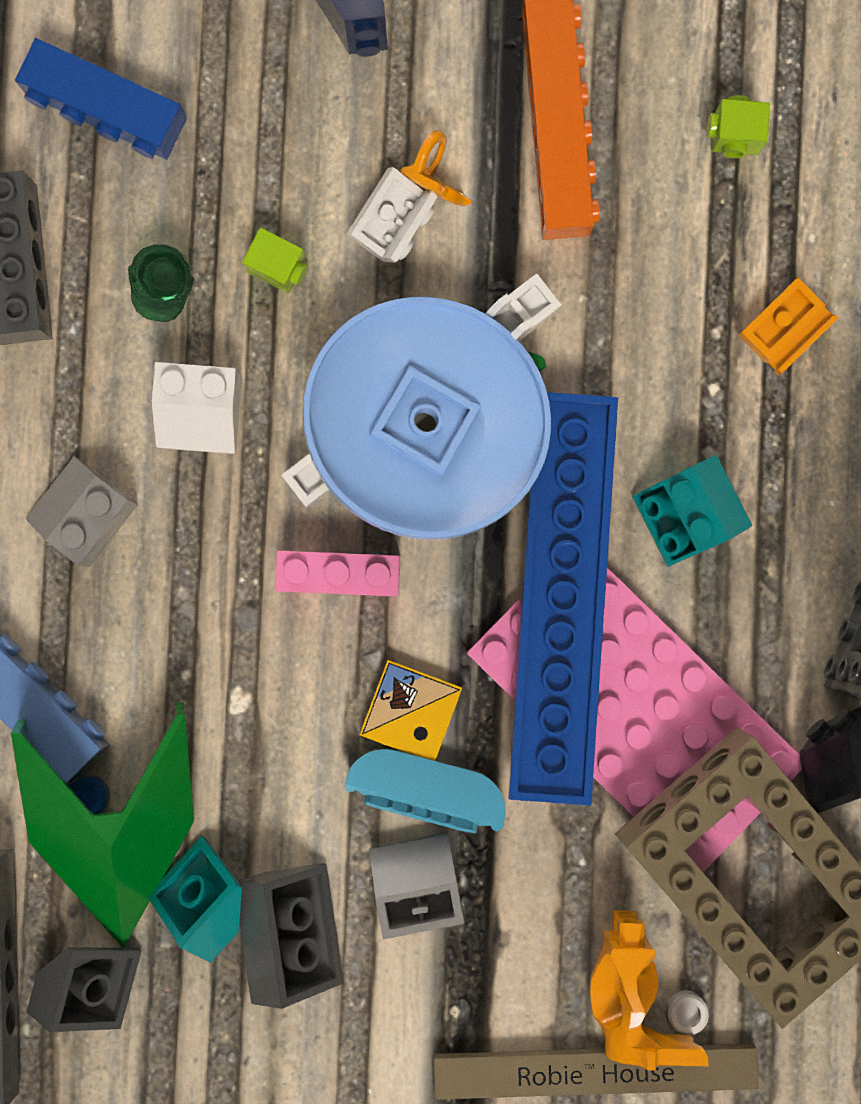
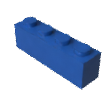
M36 37L15 78V82L25 93L24 99L29 103L44 110L51 106L59 110L60 115L64 119L75 125L82 126L83 122L96 127L95 131L99 135L112 142H118L119 138L132 144L131 148L134 151L150 159L157 155L168 160L187 120L179 103Z

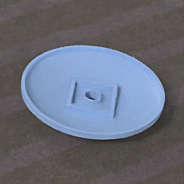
M408 297L384 302L364 310L347 321L330 337L319 352L307 380L303 399V428L307 448L319 476L331 493L347 509L381 530L414 539L437 540L460 537L479 531L505 516L522 500L536 481L544 464L551 435V413L546 387L536 364L524 346L517 339L515 340L511 332L487 314L459 302L432 297ZM420 413H427L434 418L436 428L430 432L421 431L416 427L414 417Z

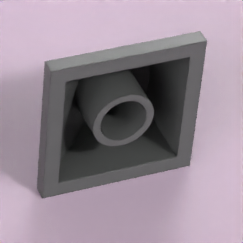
M68 947L37 972L26 1013L49 1032L121 1029L142 950L139 948Z

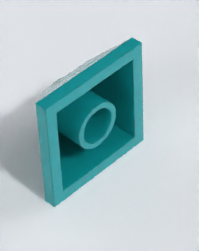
M201 836L162 878L148 899L179 947L210 963L239 932L242 887L207 839Z

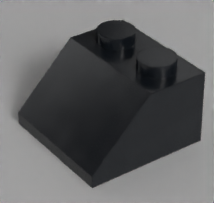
M861 706L854 710L845 708L827 722L821 719L811 726L806 733L808 740L799 754L807 802L817 813L861 798Z

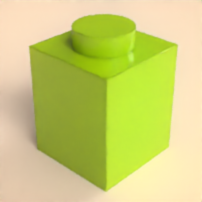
M261 227L242 261L247 273L288 294L293 285L299 286L308 270V264L305 263L307 259L302 248Z

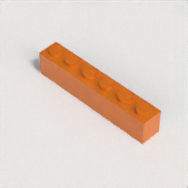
M523 0L522 21L543 240L587 237L590 236L594 223H599L600 210L598 199H592L590 184H595L596 167L594 159L588 160L587 145H592V125L590 120L584 121L583 107L588 106L589 93L587 81L581 82L579 68H584L585 66L583 42L577 43L576 29L581 28L580 4H573V0Z

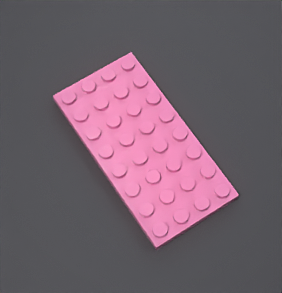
M607 568L593 778L634 817L738 727L752 735L788 779L792 781L802 770L800 755ZM522 596L466 652L514 700ZM743 799L688 847L685 852L704 872L761 812Z

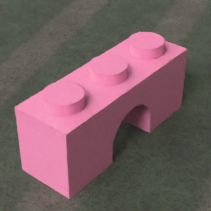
M277 551L275 591L399 597L401 557L397 555Z

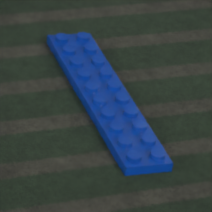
M547 392L551 413L549 448L542 469L529 490L508 798L509 800L591 806L618 397Z

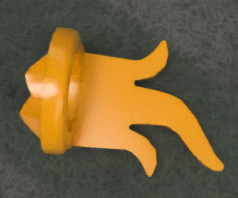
M434 130L423 142L415 163L402 167L400 173L425 190H432L438 197L459 206L469 205L472 200L464 195L463 191L434 177L443 158L447 143L446 135L439 130ZM440 142L432 164L429 168H426L431 150Z

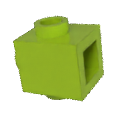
M741 95L722 99L716 111L709 114L706 135L707 138H712L711 152L723 153V156L727 158H743L747 154L759 155L768 142L770 102L750 101L749 97Z

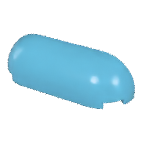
M380 749L361 756L352 765L346 778V790L348 792L356 790L365 795L364 804L377 809L470 833H476L478 826H491L494 831H499L504 826L506 807L502 793L489 778L471 770L395 750Z

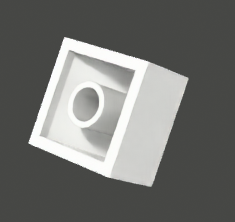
M155 362L151 403L156 448L236 454L243 379L236 368Z

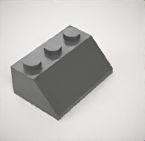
M326 863L263 872L237 881L242 887L239 924L251 1004L283 1009L344 983Z

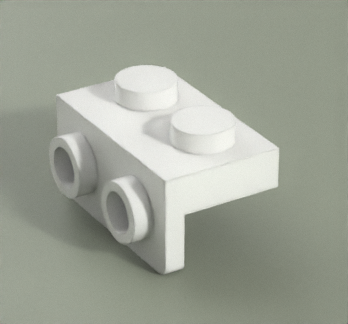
M390 167L382 176L346 235L382 262L402 260L413 247L414 240H412V237L418 227L424 226L432 217L435 211V207L432 205L438 195L432 190L423 191L397 169Z

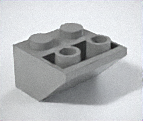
M448 833L369 849L375 900L383 939L465 924Z

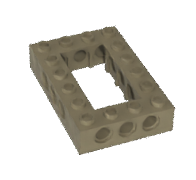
M736 727L615 833L781 1029L788 1025L861 960V865L758 741L742 729ZM743 799L765 816L770 822L767 824L769 829L790 846L794 851L791 855L795 860L818 880L816 885L835 901L822 914L819 912L813 916L814 921L792 941L788 938L782 944L785 947L776 955H773L685 852L688 847Z

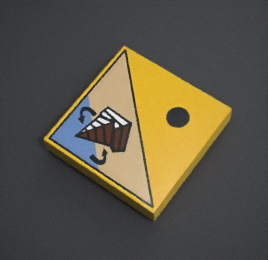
M388 659L359 735L405 753L435 761L462 687Z

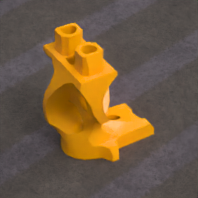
M612 910V930H603V947L590 979V1003L593 1016L605 1035V1057L618 1063L640 1066L646 1070H656V1066L659 1065L708 1066L709 1058L702 1046L694 1043L691 1035L658 1033L642 1023L655 1001L659 981L654 963L656 953L644 934L645 923L643 920L638 919L637 911Z

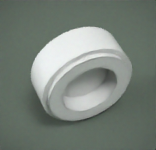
M688 990L679 991L670 997L666 1005V1015L671 1026L681 1034H697L708 1022V1008L702 998L695 992Z

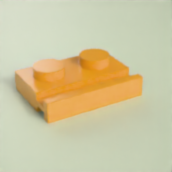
M798 277L738 336L765 363H768L775 370V374L779 376L838 317L835 314L832 315L825 308L826 305Z

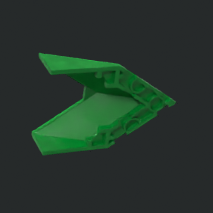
M183 702L175 703L176 715L125 807L119 812L93 815L28 740L26 719L17 720L11 732L29 843L122 948L125 947L150 902L148 898L164 877L194 823Z

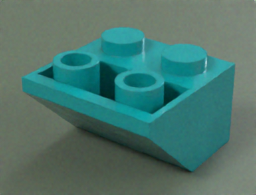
M717 454L632 496L667 567L726 542L753 526Z

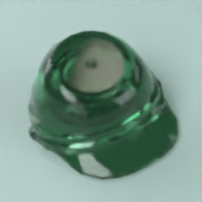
M153 244L137 253L133 258L132 264L128 266L131 302L136 312L148 320L157 322H169L176 319L182 312L195 282L191 266L185 255L176 247L167 244Z

